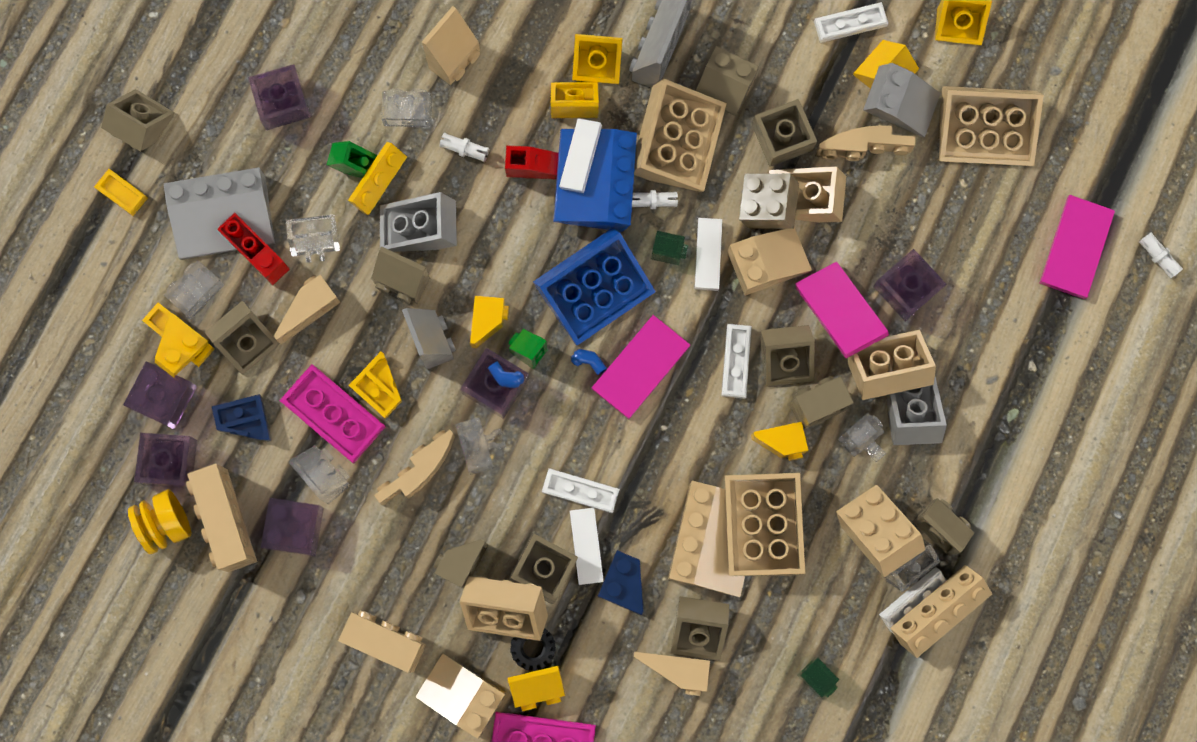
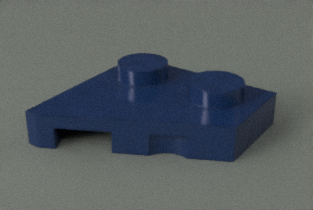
M260 394L212 406L217 431L267 442L272 441Z
M617 550L598 597L642 615L643 598L640 560Z

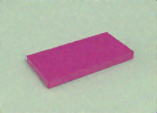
M1069 195L1066 199L1039 284L1086 299L1115 210Z
M837 261L795 283V288L845 358L889 336L886 327Z
M652 315L591 389L629 420L688 350L690 344L656 316Z
M313 364L309 366L279 400L353 464L386 428L384 424Z
M495 712L491 742H594L596 725Z

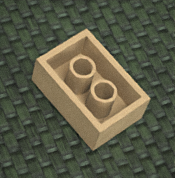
M920 330L885 337L848 357V365L862 400L934 385L936 365Z
M875 485L836 511L841 528L883 577H886L925 550L922 534L878 485Z
M468 576L460 598V605L468 630L537 641L541 640L548 618L541 586L513 583L509 580L499 581L486 577Z
M361 610L358 614L351 612L338 640L339 642L407 673L415 671L426 647V644L421 642L423 637L408 631L404 635L398 632L399 626L387 621H383L380 624L376 622L377 617Z

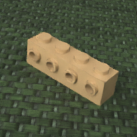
M964 565L890 629L898 642L913 656L918 658L989 598L992 592L982 576Z

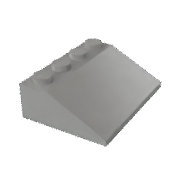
M657 0L655 18L650 17L646 30L649 31L646 38L642 37L638 46V51L641 52L638 59L633 58L629 71L632 72L631 81L652 88L654 84L662 80L691 10L692 0Z
M260 167L164 183L166 206L180 260L236 251L237 249L217 230L234 213L267 245L275 244L266 177Z

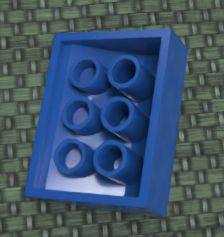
M561 129L553 222L605 230L612 228L618 232H623L631 225L637 133L617 129H601L584 193H579L559 187L575 130Z
M612 228L533 281L539 293L575 345H579L656 292L621 233Z

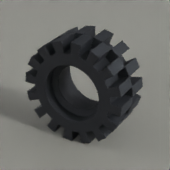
M544 628L540 640L543 644V651L536 658H530L524 653L523 646L527 639L513 637L510 643V653L519 667L525 670L536 671L543 669L553 660L556 652L555 640L546 628Z

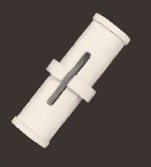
M443 133L442 138L444 139L440 140L439 145L441 148L458 152L459 156L462 157L466 155L482 162L486 161L487 157L485 156H488L489 153L488 147L472 143L467 138L460 139Z
M650 190V193H633L632 199L638 200H632V207H650L651 209H656V207H677L678 200L668 199H676L678 194L677 192L656 193V190Z
M1152 232L1139 241L1152 256V261L1154 263L1157 262L1170 279L1183 270L1169 253L1170 250L1165 248Z

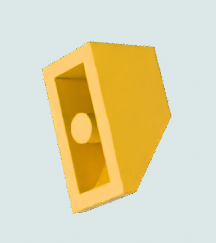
M475 296L470 338L472 348H478L503 327L504 320H508L509 306H505L504 298Z
M802 422L755 431L751 435L754 442L781 459L788 457L789 461L803 458L802 454L808 451Z

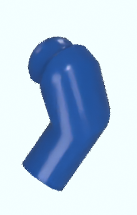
M579 349L571 356V362L575 366L582 365V363L589 364L597 375H600L607 369L594 351Z
M498 361L488 367L490 373L502 387L517 388L524 382V375L520 371L515 373L505 372Z

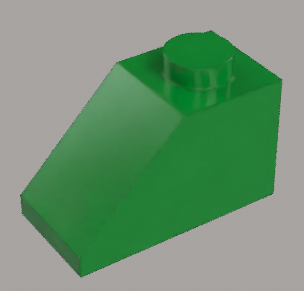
M350 141L332 143L326 165L344 174L363 178L377 155Z
M525 329L520 334L516 332L508 343L511 345L509 347L510 353L532 369L536 367L548 351L545 339Z

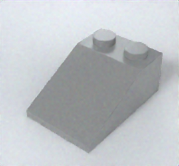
M894 63L879 66L863 111L918 136L925 137L941 93L913 72Z
M439 192L380 205V248L382 246L392 252L439 250L457 246L456 200Z
M405 308L402 310L419 356L426 369L454 359L452 352L456 351L451 337L447 339L443 330L447 329L442 315L438 317L435 310Z
M936 377L934 378V385L887 395L889 427L893 445L943 442L947 424Z

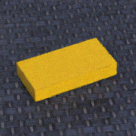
M110 169L106 171L94 186L95 189L132 216L136 214L148 199L146 195Z

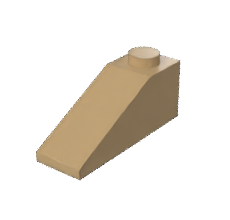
M321 275L317 277L312 276L307 279L303 284L304 286L298 291L274 335L281 345L341 303Z
M641 652L633 653L634 658L679 688L686 689L685 694L700 696L701 691L707 692L710 661Z

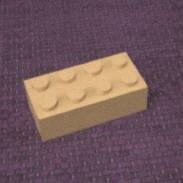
M213 464L188 473L187 489L190 495L195 497L197 504L194 505V511L197 518L202 519L204 528L201 529L204 541L210 544L212 552L209 553V558L213 567L217 566V570L231 572L256 563L257 559L228 469L218 464Z

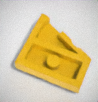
M171 313L155 356V363L174 378L208 346V341Z
M381 351L349 384L350 388L385 419L402 402L386 357Z

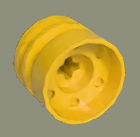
M170 489L152 497L154 508L145 500L140 502L139 507L133 505L128 508V517L134 535L144 550L150 555L158 552V547L160 549L167 548L166 535L173 543H178L191 537L192 534L185 511L176 495Z

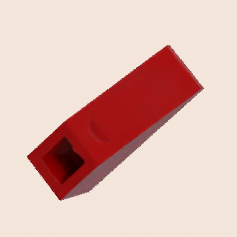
M506 145V177L557 180L559 153L535 147Z
M236 213L231 215L217 229L272 286L290 270L285 262Z

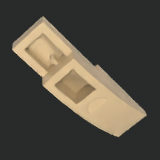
M892 126L861 127L839 133L823 141L817 148L816 156H822L823 159L827 160L842 157L848 161H859L864 158L867 150L874 154H881L886 151L894 152L895 155H907L915 147L916 136L892 135Z
M442 430L432 438L434 441L429 445L425 446L422 444L412 452L413 456L410 457L415 466L412 469L406 467L397 474L399 478L392 483L387 481L377 488L378 493L374 495L378 502L384 505L401 492L410 499L420 491L445 461L455 438L452 431L448 430L445 432V430Z

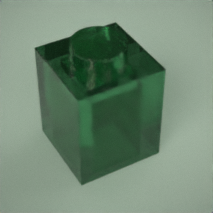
M657 231L651 260L679 265L680 259H685L688 245L684 244L685 236Z
M814 657L797 674L820 698L824 695L828 698L838 688L836 683L840 680L818 657Z

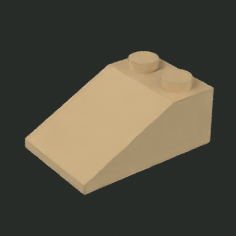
M454 6L450 8L422 41L429 69L449 85L455 80L459 81L469 63L473 64L480 55L478 40Z
M838 167L769 170V174L791 173L799 182L795 220L819 223L842 222L846 175Z
M795 227L794 229L774 231L736 242L729 246L727 252L745 296L812 271Z
M442 654L416 695V698L478 739L507 693L447 655Z

